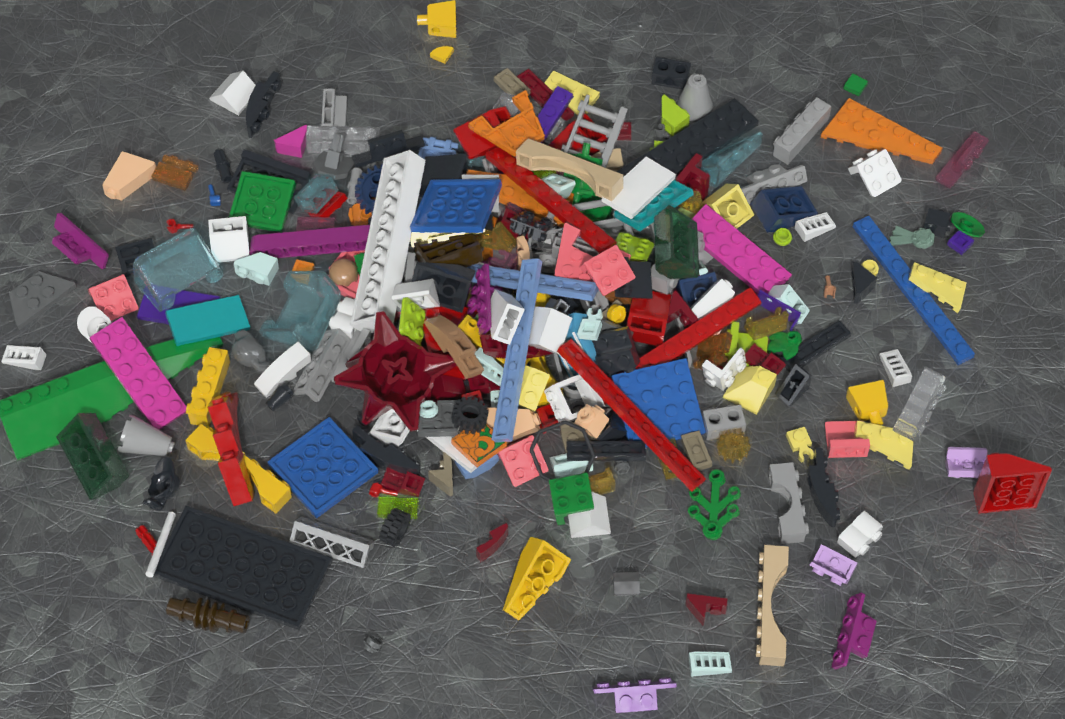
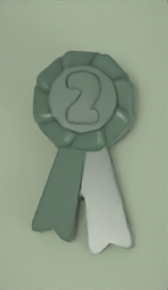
M895 226V230L892 231L893 236L889 237L892 246L913 243L917 248L923 249L932 246L935 239L930 229L919 228L911 232L899 226Z

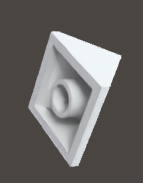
M244 71L232 73L209 99L239 116L246 108L255 84Z
M433 279L396 284L392 294V300L400 309L403 297H408L422 309L440 307Z
M535 307L529 345L559 354L557 350L564 344L573 318L553 308Z
M391 409L378 418L370 434L386 446L392 443L395 447H398L403 443L410 430L394 409Z
M592 492L594 510L568 515L571 538L611 534L605 496Z

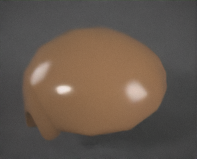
M338 259L330 266L329 277L336 285L348 287L352 282H357L358 269L354 262L349 259Z

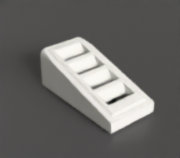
M827 212L798 220L795 223V230L804 242L836 228L835 223Z
M7 345L1 362L3 364L41 370L46 353L41 347Z
M898 349L879 354L892 387L911 383V372ZM891 356H895V357H896V358H892V359H888V360H887V357H891Z

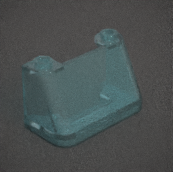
M190 228L137 257L133 263L135 284L159 312L171 308L174 305L175 294L205 278L207 282L213 283L223 277L221 267L195 228Z
M289 271L284 281V288L289 297L276 323L273 320H266L259 332L266 339L289 346L299 342L306 350L314 351L317 349L329 325V321L340 302L341 293L325 271Z

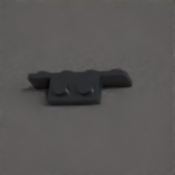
M399 130L367 140L370 151L354 155L352 160L355 167H364L369 163L383 161L384 158L405 151H417L425 147V143L421 136L405 140L404 132Z

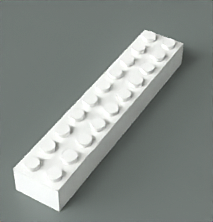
M411 150L384 158L350 322V326L360 332L363 328H366L371 333H374L376 312L384 311L394 324L397 305L392 300V294L396 284L402 283L411 238L410 225L415 216L425 159Z

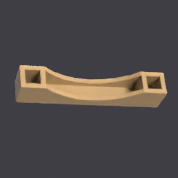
M529 138L516 150L517 165L532 171L554 170L574 175L587 183L598 197H604L613 201L623 189L622 174Z
M764 545L763 552H759V564H762V570H759L758 582L762 583V589L758 588L757 600L761 601V607L757 608V619L761 621L760 626H757L756 638H760V645H756V657H759V665L784 666L786 660V638L774 621L771 609V596L779 580L787 572L788 546Z

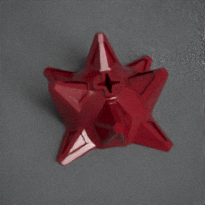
M382 311L376 312L373 341L347 360L345 363L347 370L334 376V382L336 385L359 389L365 392L361 422L365 425H368L389 410L394 409L403 423L412 432L418 430L420 405L422 402L431 399L435 379L456 367L457 364L451 356L427 352L422 346L411 341L408 337L402 336L386 313Z

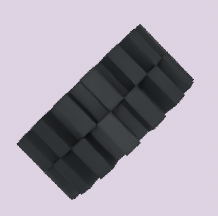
M468 396L467 400L465 397L461 401L457 400L453 407L452 424H454L455 428L459 427L460 432L465 430V434H468L469 431L472 434H475L476 431L478 433L481 432V429L485 428L488 418L487 405H483L484 402L482 400L478 402L476 397L474 400H471L470 396ZM463 413H474L477 418H467Z
M397 508L392 509L387 519H385L384 525L381 527L380 541L397 547L407 532L411 515Z

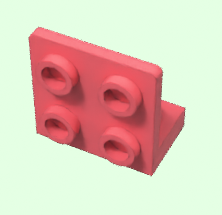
M617 245L584 262L580 267L583 274L589 272L602 296L635 279L633 271Z
M124 274L88 289L90 297L92 296L96 307L111 321L139 309Z
M857 421L825 422L828 458L868 456L870 440L860 437L854 438Z
M528 435L507 444L506 448L497 453L514 487L539 476L530 453V447L534 440L533 435ZM536 443L534 453L542 473L548 472L549 469Z

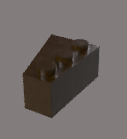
M473 233L452 236L446 241L438 242L437 239L431 240L432 243L420 245V242L414 243L418 262L456 264L469 267L483 261L480 243Z

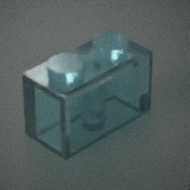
M315 174L294 199L302 212L317 214L339 189L331 176Z

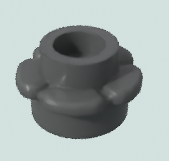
M370 634L363 640L367 651L371 653L380 652L383 645L380 638Z

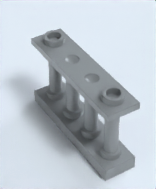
M586 95L585 100H581L579 103V115L568 143L562 146L561 151L579 154L580 152L571 149L573 141L581 144L589 143L591 144L590 147L598 149L603 153L602 157H598V159H603L602 167L606 168L628 109L621 107L619 113L615 112L614 114L589 105L590 95ZM585 111L612 120V123H614L613 128H606L583 120ZM579 126L606 135L609 138L607 143H600L578 135Z

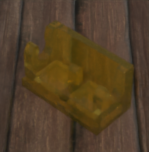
M778 307L774 315L752 322V316L748 317L744 329L753 340L786 330L789 314L787 311L781 314L782 307Z
M609 467L605 468L606 471L603 473L589 476L591 492L602 495L615 491V480Z

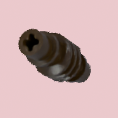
M171 597L166 608L167 615L179 618L180 622L185 620L193 621L196 629L202 628V630H210L212 633L222 628L226 629L227 633L235 631L245 634L250 622L248 615L237 613L236 609H231V611L225 610L224 603L220 609H218L217 601L211 607L209 599L203 605V598L201 597L197 600V603L191 602L189 598L181 600Z

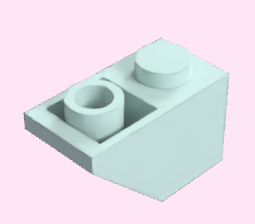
M261 252L235 260L234 262L235 273L238 276L249 278L258 284L268 286L279 269L277 258Z
M789 284L775 285L768 293L801 312L798 324L803 322L810 311Z

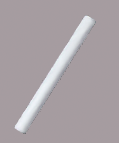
M169 512L146 571V576L148 577L154 576L176 517L174 512Z

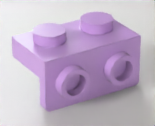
M948 447L945 462L948 477L979 478L987 456V449Z
M821 544L810 566L814 567L813 572L822 577L825 573L831 576L830 581L841 586L842 583L848 584L858 563Z

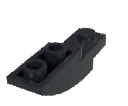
M273 71L265 84L258 81L250 95L246 110V125L249 138H252L255 133L259 132L261 124L270 115L268 104L271 103L273 95L276 91L280 90L282 85L280 73Z
M358 425L352 429L353 440L361 446V451L375 466L385 471L388 467L403 474H406L408 471L420 476L419 463L415 459L407 457L400 447H395L392 443L385 447L380 440L376 441L367 429H362Z
M815 448L814 466H809L807 472L808 486L819 513L830 527H835L837 520H840V508H836V502L839 500L838 490H835L834 483H829V473H825V467L828 464L827 455H824L823 448Z

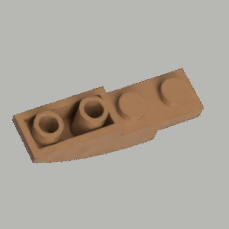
M441 315L424 321L443 353L449 352L466 379L482 374L484 368L474 355L477 349L459 327Z

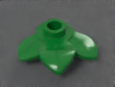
M797 331L787 333L775 332L769 336L771 342L768 344L767 352H782L784 358L789 360L798 353V346L801 344L802 336Z

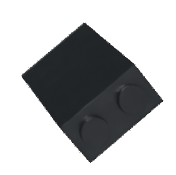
M467 154L426 156L418 197L423 198L430 180L462 179V175H466L468 171Z

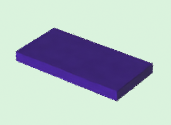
M147 285L137 318L138 320L169 324L165 314L166 310L221 298L220 296Z

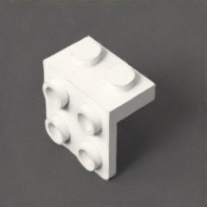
M877 149L867 153L868 157L856 159L852 162L853 165L848 168L851 175L859 172L872 197L880 195L901 182V177L886 149L877 151Z
M740 348L723 370L706 360L702 365L705 382L711 387H718L722 391L726 387L729 388L733 384L736 374L738 372L741 373L747 365L744 349Z

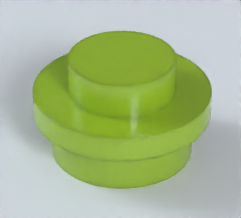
M780 228L775 231L773 240L777 245L786 246L790 244L792 235L788 229Z

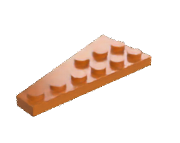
M850 98L821 133V138L827 139V137L837 139L836 142L854 143L857 147L870 150L877 149V151L886 149L888 152H892V155L909 156L912 160L929 164L935 162L943 149Z
M475 170L467 171L466 175H499V179L502 182L499 192V203L522 212H533L539 218L547 217L549 211L505 174ZM571 193L570 196L566 198V200L570 204L573 203L574 194ZM555 216L554 222L557 223V226L564 228V223Z

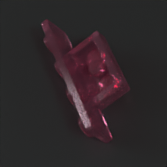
M974 131L937 175L936 181L948 188H952L961 175L970 169L975 158H979L989 139Z

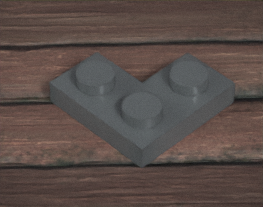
M457 400L437 401L438 416L432 418L419 417L418 437L457 436L458 428L454 427L451 418L453 407Z

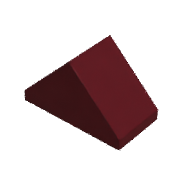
M447 375L437 377L432 387L430 401L437 404V401L461 399V395L466 394L463 379Z

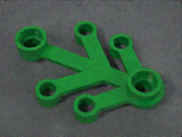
M715 469L709 474V480L712 485L711 503L702 496L699 488L693 492L689 491L691 499L697 501L710 514L708 520L701 514L697 505H692L688 508L689 516L692 519H696L703 526V534L710 540L719 539L723 532L722 527L740 514L738 506L731 504L734 500L741 497L738 487L733 486L729 488L728 495L719 502L720 487L724 485L726 478L721 470ZM734 491L738 492L736 495H732ZM727 507V513L718 520V514ZM732 509H736L734 513L730 512ZM693 510H697L695 514L691 513Z

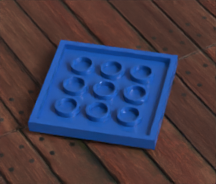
M501 179L430 180L410 225L411 232L483 233L501 190Z
M687 358L611 376L615 385L670 442L681 440V435L700 431L701 435L706 433ZM623 421L627 430V441H642Z
M330 417L267 461L268 466L281 480L289 484L290 490L316 519L379 473L378 468Z

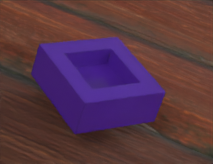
M959 230L948 240L947 245L960 255H963L973 245L974 240Z

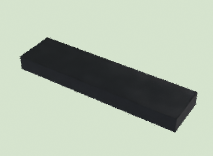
M839 320L799 345L798 353L794 357L786 360L782 356L780 360L786 364L785 368L790 373L795 364L804 367L851 337V332Z
M567 441V461L590 460L591 453L586 441ZM590 441L595 453L594 461H646V449L643 441Z

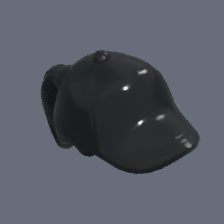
M171 457L162 458L157 462L148 489L150 498L143 501V505H147L156 511L164 508L166 500L174 497L180 486V478L175 473L174 461Z

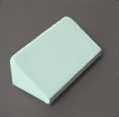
M567 453L550 457L556 479L584 473L589 461H567ZM592 464V466H591L589 472H590V471H593V464Z

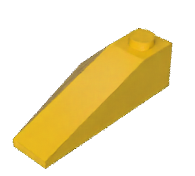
M530 537L520 555L503 611L516 620H520L535 605V601L542 594L545 595L549 591L548 588L563 576L571 559L546 541Z

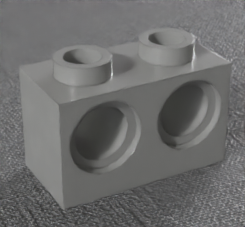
M728 405L724 408H709L703 411L702 419L706 430V440L745 434L746 422L741 405Z

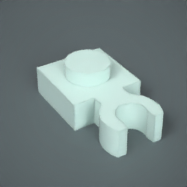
M589 308L587 311L588 319H582L577 335L579 339L597 341L602 328L601 320L603 313L599 309L598 313L593 315L592 308Z

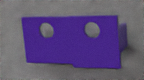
M760 290L757 296L762 303L759 306L793 323L790 331H793L798 324L801 312Z

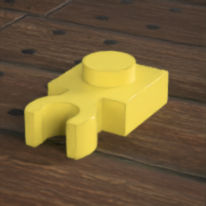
M805 427L786 432V437L792 451H799V461L801 463L804 462V454L809 455L812 460L814 452L809 448L812 442Z

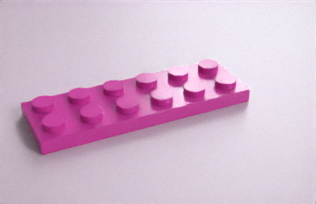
M707 204L685 226L703 233L704 250L746 285L751 287L757 294L760 290L768 294L773 286L784 285L792 276L791 273Z
M123 317L89 338L150 425L161 430L186 413V405Z

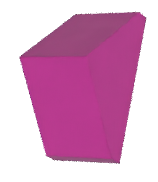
M307 125L275 139L276 152L302 158L309 139Z

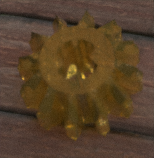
M735 429L732 433L727 430L725 435L719 437L717 442L719 456H724V461L731 459L733 464L735 459L741 462L743 457L746 458L748 456L751 445L749 438L743 437V431L738 434Z

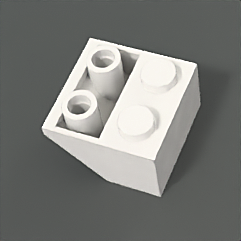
M246 216L209 220L213 263L235 261L250 256Z

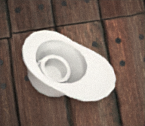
M96 307L85 308L80 312L77 319L79 331L89 341L92 335L113 323Z

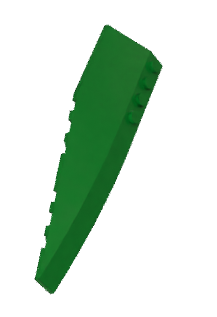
M220 337L176 346L173 339L145 347V349L168 380L178 376V373L185 368L192 367L194 362L200 358L203 359L209 347L219 349L223 346ZM103 361L0 400V418L17 460L94 431L99 424L104 421L106 423L119 411L123 412L134 401L107 363Z

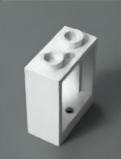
M580 375L556 383L544 390L547 401L550 403L558 422H571L577 419L578 412L571 413L560 388L575 383L585 405L588 404L592 407L597 405L601 408L605 406L602 398Z

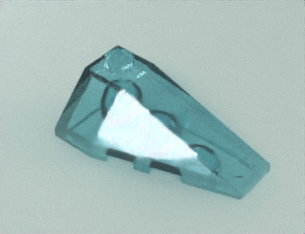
M758 132L712 154L707 160L704 159L701 170L710 175L709 184L717 188L761 145L763 133Z

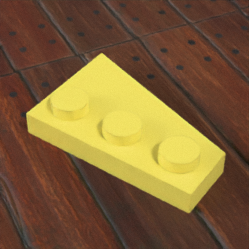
M555 71L550 74L544 83L553 92L559 86L572 93L574 97L568 107L577 115L580 112L578 111L579 103L581 100H585L586 95H590L588 104L592 106L600 96V92Z
M914 262L908 280L924 291L932 292L939 297L938 300L943 304L947 302L953 306L952 310L958 313L961 309L967 282Z
M857 420L854 438L869 439L870 450L874 452L879 451L886 455L887 459L891 461L896 460L902 463L903 467L910 470L913 455V432Z

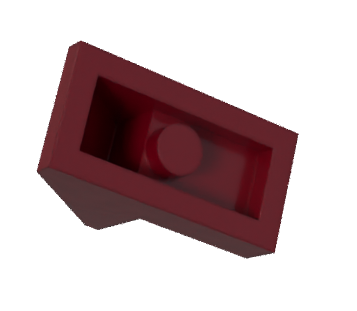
M675 290L672 294L667 324L679 317L682 325L689 327L697 322L698 318Z
M687 593L685 606L704 626L706 612H710L713 615L726 614L728 598Z

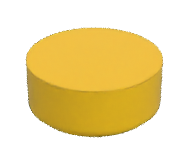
M618 304L612 305L607 312L608 321L614 324H620L624 321L626 317L625 308Z

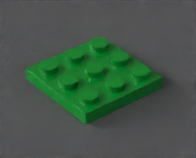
M242 171L229 218L246 216L248 227L282 233L296 186L295 180Z

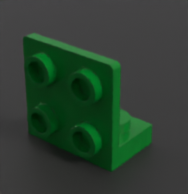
M588 473L549 480L557 526L565 524L564 517L569 514L594 510Z

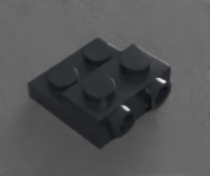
M628 326L601 332L597 341L592 340L597 353L595 356L597 366L608 377L616 375L618 371L622 370L626 373L633 372L640 363Z

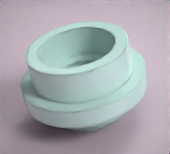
M430 400L422 402L419 414L424 418H432L438 414V406Z

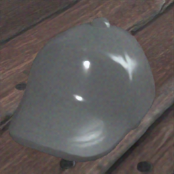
M241 330L235 334V343L232 347L234 358L243 366L254 367L255 370L264 372L273 362L266 361L265 351L248 331Z

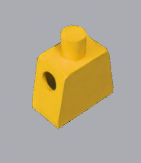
M455 0L429 4L427 6L428 14L417 15V25H428L429 35L456 38Z
M884 380L848 387L846 399L858 420H870L872 424L883 425L881 417H885L888 410Z

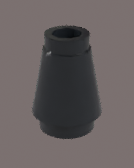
M285 383L277 386L265 404L274 412L291 400L294 392Z

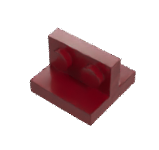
M696 153L678 175L676 181L693 189V197L704 201L708 196L710 175L701 170L703 156Z

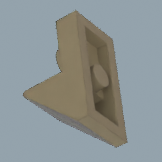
M443 452L444 460H440V470H429L428 476L433 484L447 495L453 496L452 460L449 455Z

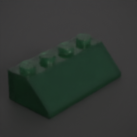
M668 205L654 217L655 269L659 274L669 279L697 278L700 276L697 222L671 205Z
M78 413L56 436L90 500H94L118 488L129 477L96 413Z

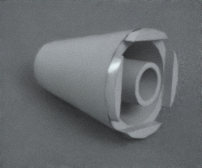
M693 74L689 77L677 101V105L689 113V121L697 122L712 112L713 103L706 78L701 74Z
M129 414V420L126 421L120 438L122 447L118 446V452L167 456L168 453H172L175 442H172V437L140 418Z

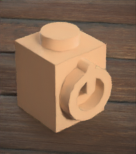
M586 404L578 412L574 424L583 427L588 435L597 439L609 418L604 414L605 410L597 405L592 407Z

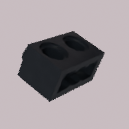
M656 57L651 84L683 90L690 76L691 63Z

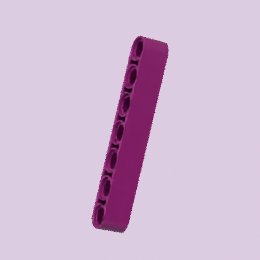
M370 225L254 235L251 238L250 255L261 252L275 258L363 251L366 249Z

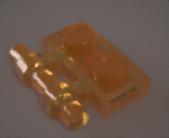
M164 155L162 161L166 164L158 163L151 176L152 180L186 191L193 178V173L190 171L197 172L198 165L193 164L189 160H180L173 155Z
M725 332L711 336L700 343L696 355L700 359L693 363V367L703 370L702 365L706 360L715 366L725 362L726 356L724 353L730 351L732 335Z

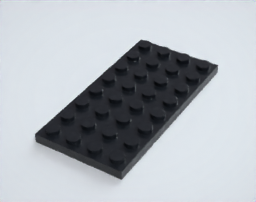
M185 506L164 546L153 577L300 630L331 566L332 558L198 509Z

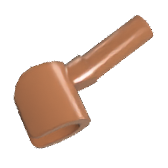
M827 275L825 277L824 298H827V295L835 298L836 287L831 284L830 276Z

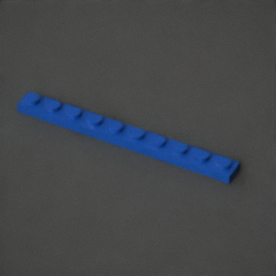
M870 216L854 222V230L956 364L960 365L974 358L975 353L930 294L908 280L910 268Z

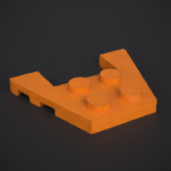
M526 90L512 97V102L521 113L495 128H492L486 119L480 116L469 123V129L516 157V150L528 138L539 143L543 141L545 135L538 117L534 113L533 105L530 103Z

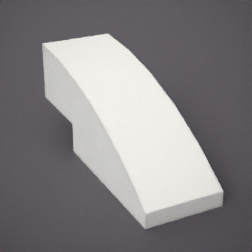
M297 342L280 355L261 374L254 385L267 398L278 385L282 383L287 384L297 377L296 372L311 362L310 353Z

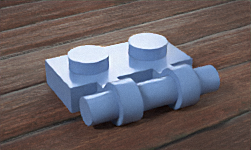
M423 137L425 145L428 146L420 148L418 156L425 159L426 156L457 154L456 150L459 148V143L452 142L449 139L444 141L438 140L436 137Z

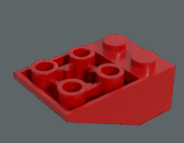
M506 106L489 110L480 115L486 119L492 128L512 118ZM476 118L453 130L469 160L485 156L486 152L498 147L469 129V123Z
M584 114L583 120L594 123L587 114ZM576 120L572 121L548 146L561 151L562 146L568 143ZM579 126L578 135L600 143H607L608 138L606 135ZM573 141L571 149L582 153L583 144ZM590 147L589 155L592 156L600 152V150Z
M652 291V299L632 298L627 326L630 331L634 332L632 336L633 341L659 346L663 344L672 295Z

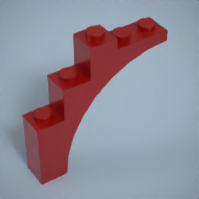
M225 392L211 399L207 408L215 427L213 438L220 454L218 466L232 504L237 506L253 501L255 493L247 472L239 437L237 421L239 398L237 392Z

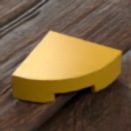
M449 46L438 47L430 53V58L446 64L453 54L454 48Z

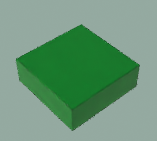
M852 74L843 89L859 97L868 85V81Z

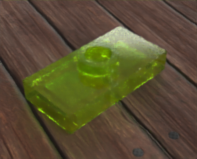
M379 497L377 518H387L391 510L397 508L410 514L411 519H417L418 498Z

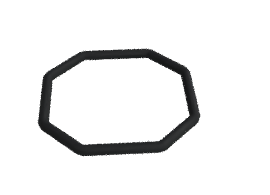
M561 421L540 429L536 433L530 447V453L541 478L547 481L552 480V478L542 473L534 453L535 445L541 433L564 424L582 431L591 453V458L584 472L589 473L595 459V453L583 427L569 421Z

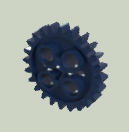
M381 164V169H378L376 165H374L373 171L368 168L367 174L362 172L361 178L357 179V184L355 185L356 203L360 204V210L365 209L366 215L370 212L373 215L375 200L370 198H376L379 184L374 182H379L383 164Z

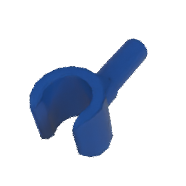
M208 185L211 206H220V195H215L213 185Z

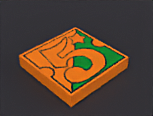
M487 424L479 433L476 431L475 434H472L469 431L468 434H465L464 430L451 439V444L477 468L507 447V442H494L492 440L493 429Z

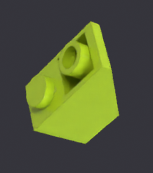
M664 94L661 101V124L665 125L667 133L674 136L689 127L690 115L685 109L680 108L673 99H669Z

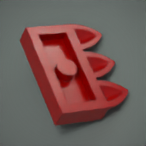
M335 190L324 191L323 196L325 198L315 199L316 206L307 207L306 212L310 215L311 219L324 222L348 199L345 193Z

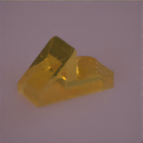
M498 222L492 231L485 230V232L480 233L476 237L481 247L508 253L517 245V240L501 222Z

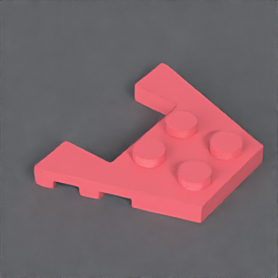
M565 223L554 276L594 282L589 272L583 274L580 270L582 264L593 258V256L573 247L581 230ZM620 250L624 257H628L629 260L631 259L630 254Z

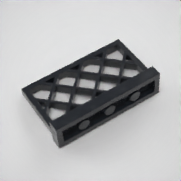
M244 149L241 154L242 159L227 187V191L236 194L237 189L233 187L235 183L239 182V175L242 173L244 165L252 167L253 171L250 173L259 174L267 172L269 176L273 174V177L295 180L302 187L300 190L295 191L292 196L294 203L291 208L289 207L288 213L294 215L307 186H310L313 181L310 172Z

